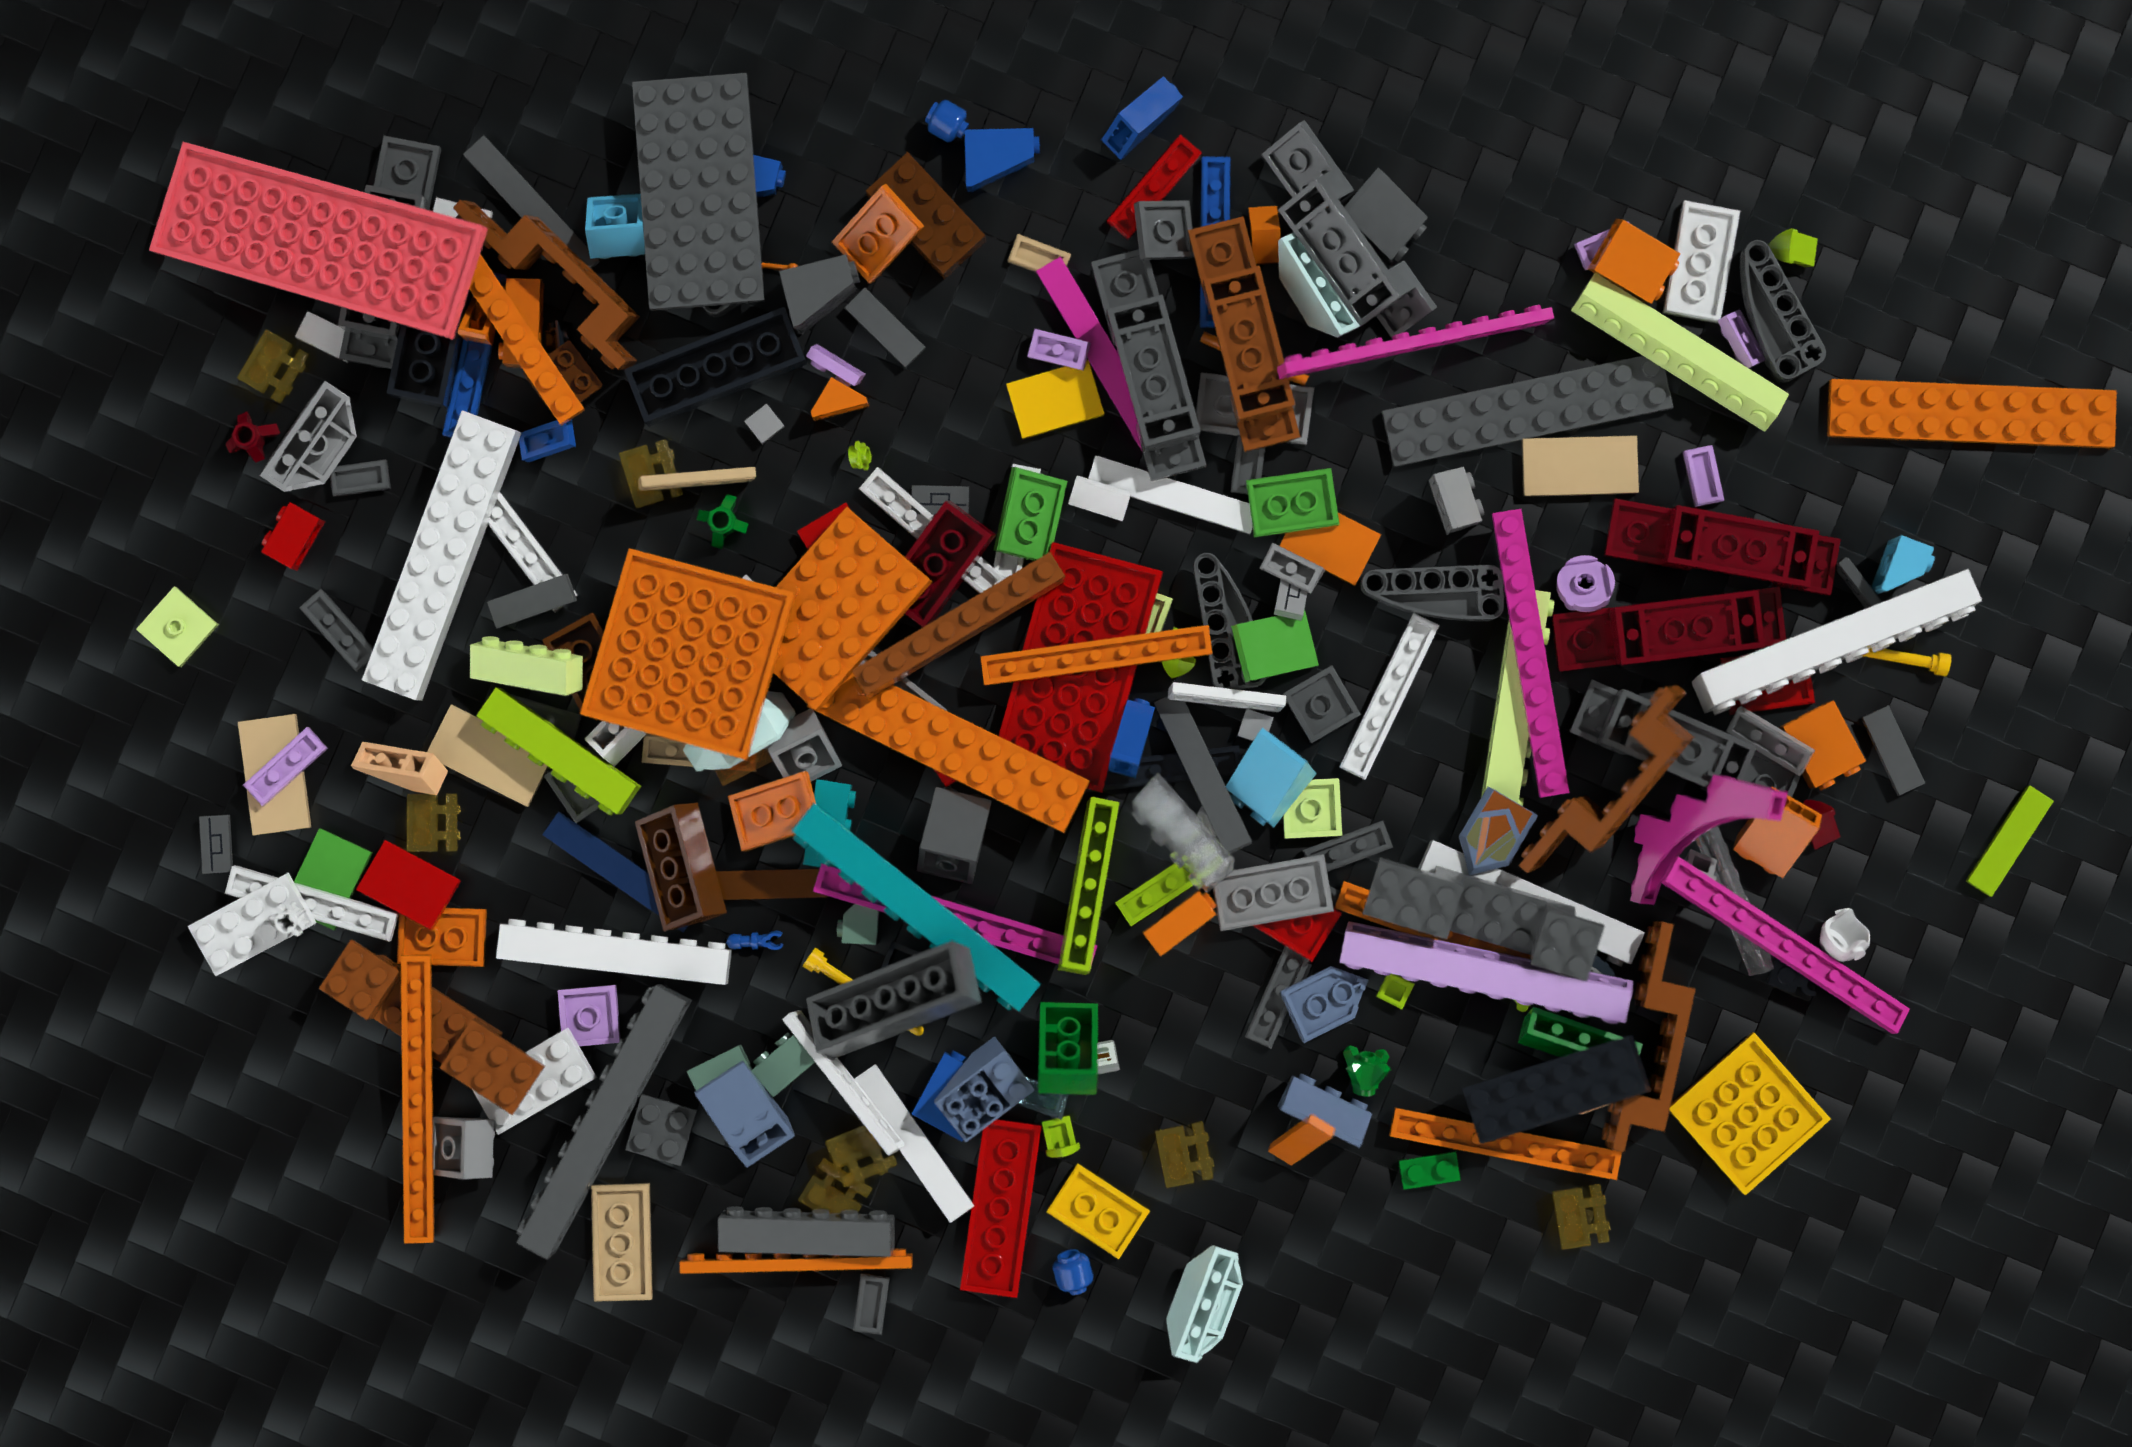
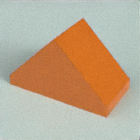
M1277 206L1248 208L1250 244L1256 265L1279 263L1278 240H1280V223Z
M472 296L458 328V335L467 341L493 345L496 328L476 298Z
M831 377L811 410V415L815 421L869 407L865 396Z

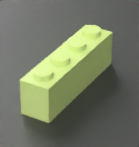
M493 636L483 637L482 641L470 645V678L560 695H569L582 690L583 656L571 654V650L556 649L551 651L547 650L545 645L523 646L521 641L500 642L498 637Z

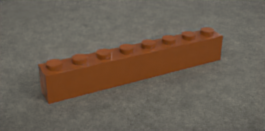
M1051 552L854 668L852 670L853 677L866 698L870 699L1064 583L1065 575Z

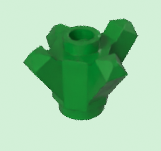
M726 494L721 506L710 512L699 510L696 520L708 523L713 532L712 547L722 549L725 536L734 531L746 534L749 523L737 520L733 512L737 499L736 496Z
M1347 1046L1343 1054L1348 1066L1346 1070L1351 1079L1353 1093L1360 1096L1375 1095L1379 1083L1390 1072V1068L1386 1064L1389 1059L1387 1051L1379 1049L1375 1053L1370 1051L1359 1053L1357 1047Z

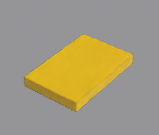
M1086 360L1084 371L1061 367L1006 384L1022 439L1104 416L1089 360Z
M1077 1163L1046 1212L1119 1260L1150 1210Z

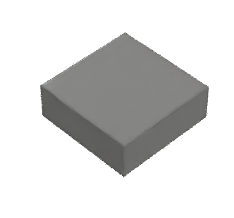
M767 404L744 421L762 444L785 427Z
M1246 708L1237 736L1254 741L1261 728L1269 732L1274 717Z

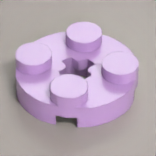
M1587 555L1577 556L1567 561L1565 566L1559 571L1556 582L1557 593L1564 602L1565 607L1568 610L1592 612L1608 605L1615 586L1614 575L1610 567L1598 562V558ZM1584 578L1588 583H1593V585L1589 589H1583V587L1578 585L1581 584V579Z

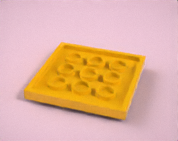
M1754 1032L1750 1033L1670 1105L1669 1109L1671 1114L1743 1195H1747L1831 1120Z

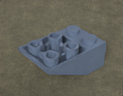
M994 1036L968 1057L934 1102L963 1140L967 1142L1035 1091V1089Z
M743 1060L695 1091V1095L731 1149L746 1167H749L795 1136L787 1115Z

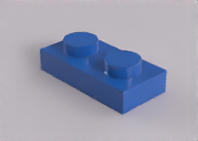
M572 419L562 426L556 420L521 432L519 443L522 460L529 463L576 447Z

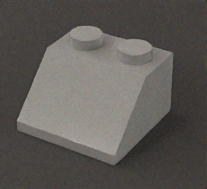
M1464 467L1434 474L1428 480L1446 534L1482 522L1481 516L1484 515L1483 506L1479 499L1475 500L1472 489L1475 488V483L1471 473H1466Z
M808 709L794 716L781 738L767 746L783 778L806 771L809 773L810 781H813L842 766L813 709Z
M433 1117L434 1175L459 1179L492 1178L494 1166V1120Z

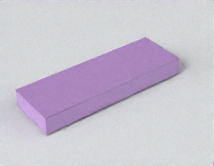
M306 727L244 783L243 786L261 806H265L328 748L309 727Z

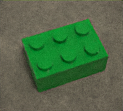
M1040 1002L1038 1093L1096 1095L1098 1078V1004Z

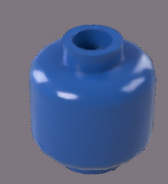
M943 100L940 103L935 102L925 119V122L928 123V131L948 143L955 140L956 137L962 139L965 130L969 126V123L965 122L967 117L966 111L948 100Z
M1076 1249L1060 1253L1057 1256V1260L1053 1263V1272L1057 1286L1062 1291L1070 1292L1071 1295H1078L1087 1290L1086 1287L1093 1281L1094 1275L1089 1258L1086 1254L1080 1253Z

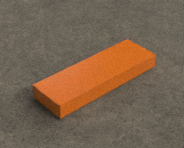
M1311 1114L1270 1144L1268 1152L1292 1166L1332 1138L1335 1128Z

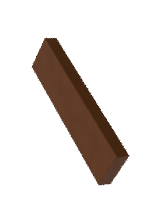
M819 869L716 871L723 900L829 897L813 892Z

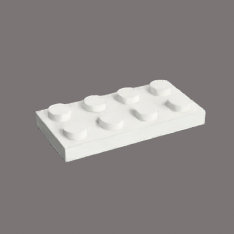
M288 872L190 924L188 928L214 975L217 976L286 940L283 937L284 933L273 931L275 921L270 919L272 915L280 914L276 908L280 904H284L288 908V905L295 901L296 907L300 909L306 908L304 919L308 920L309 924L300 926L302 931L314 925L316 921Z
M569 1028L525 1052L546 1067L514 1115L509 1114L473 1090L488 1118L494 1120V1129L498 1135L597 1078Z

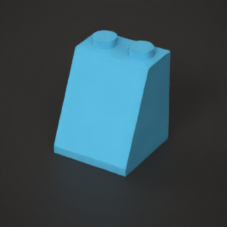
M1261 728L1228 781L1226 788L1236 806L1240 809L1244 805L1253 811L1250 816L1262 826L1267 822L1272 827H1275L1314 778L1316 772L1306 760L1264 728Z

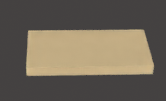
M1637 436L1532 438L1522 440L1523 497L1639 493Z
M450 705L427 752L433 753L443 765L529 807L549 767L546 764H543L541 767L527 758L530 753L520 747L519 750H516L504 742L506 736L497 731L493 734L481 726L483 720L454 705Z
M297 714L238 722L245 781L247 782L299 734ZM304 771L265 806H261L247 790L252 835L312 828Z
M650 1183L592 1185L594 1301L652 1300Z

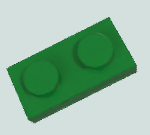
M1455 1151L1398 1160L1404 1190L1461 1181Z

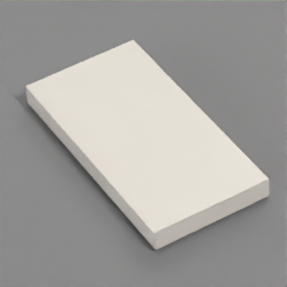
M1683 201L1674 250L1680 253L1677 259L1679 265L1674 274L1669 276L1663 308L1664 314L1718 323L1717 320L1721 318L1740 215L1739 210Z

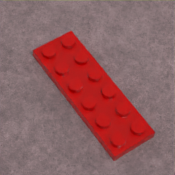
M996 1119L983 1129L972 1202L974 1207L971 1209L960 1290L1017 1298L1042 1125Z

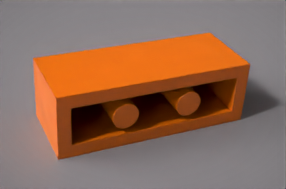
M506 278V286L502 287L542 345L544 283L541 279ZM504 341L503 343L500 342L498 347L499 360H503V364L506 367L522 368Z

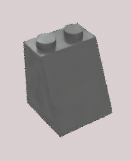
M1379 168L1375 170L1344 207L1367 241L1371 243L1379 258L1388 265L1393 259L1399 262L1409 250L1405 245L1411 238L1417 241L1427 229L1424 223L1428 217Z
M846 254L779 271L792 324L797 335L804 334L856 292L855 283L860 282L854 261L849 262Z
M936 787L920 846L917 871L972 884L992 800L986 799L980 794L968 795L960 793L950 787Z

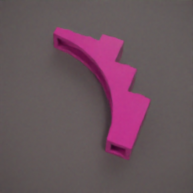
M1713 774L1712 780L1707 787V800L1676 794L1675 801L1671 806L1670 820L1640 814L1639 821L1635 826L1636 835L1634 842L1642 844L1643 849L1638 856V869L1636 878L1631 885L1632 894L1630 901L1654 905L1661 886V880L1672 859L1678 857L1700 835L1718 825L1748 818L1781 821L1787 792L1728 776Z

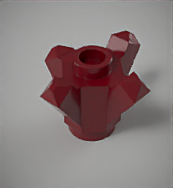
M248 412L238 415L237 425L233 430L232 437L225 444L229 453L239 451L240 449L247 450L256 463L265 459L262 448L266 439L280 434L277 423L262 426L253 425Z

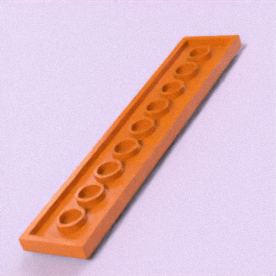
M1830 379L1827 437L2114 448L2117 390Z
M853 674L845 680L817 712L1062 833H1065L1090 783L1089 780L897 686L892 685L867 699Z

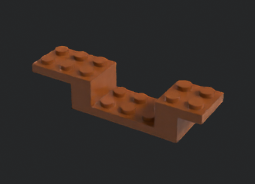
M465 200L457 202L453 207L458 213L456 218L488 228L483 245L488 249L494 248L500 254L497 257L498 260L508 269L513 267L516 270H529L542 255L552 264L558 263L564 268L562 274L571 283L575 284L577 282L585 289L582 293L593 304H600L577 328L582 334L580 337L582 342L590 349L594 347L603 354L600 357L601 360L611 369L615 367L617 369H626L634 366L637 360L617 341L640 316L539 217L524 215L506 234L475 202Z
M1244 216L1188 230L1209 315L1211 314L1232 392L1230 399L1244 452L1299 439L1300 434L1293 411L1295 402L1289 378L1279 379L1277 368L1284 363L1260 266H1256Z
M1678 685L1669 688L1665 687L1664 689L1660 688L1649 701L1653 704L1650 709H1647L1645 712L1641 711L1631 722L1634 728L1629 734L1651 751L1654 756H1649L1639 768L1642 771L1640 776L1634 779L1631 778L1621 789L1624 795L1616 801L1613 800L1604 810L1587 795L1579 798L1574 797L1571 801L1568 799L1558 810L1560 817L1553 822L1547 823L1539 833L1542 836L1541 840H1538L1535 844L1531 843L1521 856L1524 860L1519 865L1522 869L1529 873L1540 868L1568 834L1590 852L1606 844L1694 739V736L1668 715L1686 694L1683 689Z
M1653 921L1652 926H1648L1646 929L1644 942L1648 943L1646 955L1642 954L1639 960L1638 971H1642L1640 983L1635 982L1632 999H1636V1006L1667 1012L1668 1016L1662 1019L1660 1026V1035H1663L1661 1046L1656 1047L1654 1054V1063H1657L1655 1074H1651L1648 1081L1651 1088L1650 1097L1637 1095L1608 1105V1111L1611 1112L1609 1123L1604 1124L1602 1140H1605L1604 1145L1612 1150L1625 1151L1630 1124L1665 1131L1695 993L1693 988L1662 982L1674 924Z
M350 940L319 989L364 1019H375L402 1037L401 966L385 955H376L356 941ZM432 987V1057L442 1063L440 1066L442 1070L509 1114L514 1115L546 1066L502 1038L501 1035L503 1033Z

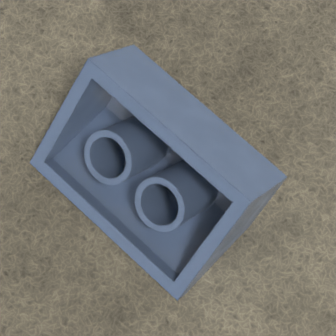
M1300 1073L1298 1078L1292 1075L1278 1104L1280 1110L1301 1120L1313 1114L1335 1128L1333 1135L1360 1147L1372 1113L1366 1110L1368 1105L1352 1098L1351 1102L1340 1098L1342 1092L1326 1086L1325 1090L1314 1086L1316 1080Z

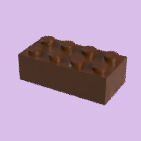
M908 152L866 190L867 197L870 199L882 185L887 184L920 220L924 227L910 243L944 280L986 242L985 234Z

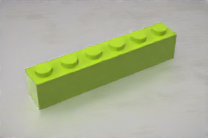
M502 688L494 689L476 715L483 720L481 726L493 734L498 731L506 736L505 743L516 750H519L520 747L530 753L527 757L541 767L543 764H546L553 769L551 775L563 783L568 780L576 785L574 791L586 799H589L591 796L599 801L598 807L611 816L613 813L623 814L641 788V785Z
M1090 797L1087 801L1058 970L1087 975L1090 972L1119 802Z

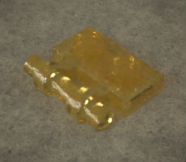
M266 329L237 379L263 394L269 384L274 386L276 389L271 398L281 403L285 395H289L292 391L291 385L298 373H302L306 365L304 363L309 354L299 349L294 358L290 357L287 354L293 345ZM283 362L289 367L280 381L274 376Z
M666 439L656 442L658 450L656 454L650 455L647 445L619 453L636 508L664 500L661 489L639 490L638 479L641 476L656 475L654 464L662 463L665 474L676 473L672 460L675 458L672 449L669 450ZM681 488L670 489L672 497L683 494Z
M407 794V852L438 851V840H446V851H457V840H460V831H457V814H460V805H457V794H446V805H438V794ZM438 814H446V831H438Z
M1203 1121L1192 1123L1193 1135L1185 1136L1183 1125L1155 1131L1166 1188L1194 1183L1192 1171L1201 1170L1203 1180L1214 1178L1212 1171L1214 1161L1209 1156L1207 1145L1209 1136L1208 1132L1204 1130ZM1196 1144L1199 1160L1190 1162L1187 1146Z
M865 1125L825 1141L836 1170L847 1166L850 1173L840 1177L843 1187L851 1184L859 1185L864 1182V1179L875 1174L883 1175L888 1172V1169L897 1166L894 1155L883 1159L880 1151L884 1149ZM871 1155L874 1163L859 1168L856 1161Z
M824 1158L818 1168L827 1173V1176L822 1180L813 1175L798 1200L813 1210L827 1209L829 1213H841L843 1210L859 1211L862 1204L853 1199L855 1194L859 1193L867 1198L873 1188L863 1183L864 1179L856 1176L855 1178L842 1170V1166L837 1162L833 1164ZM834 1179L849 1187L846 1194L831 1185Z
M1600 1184L1589 1186L1591 1197L1583 1198L1581 1187L1552 1191L1562 1250L1590 1246L1589 1234L1597 1233L1598 1243L1610 1242L1608 1230H1611L1610 1222L1606 1221L1604 1205L1607 1204L1606 1197L1602 1195ZM1593 1207L1595 1222L1588 1224L1585 1208Z

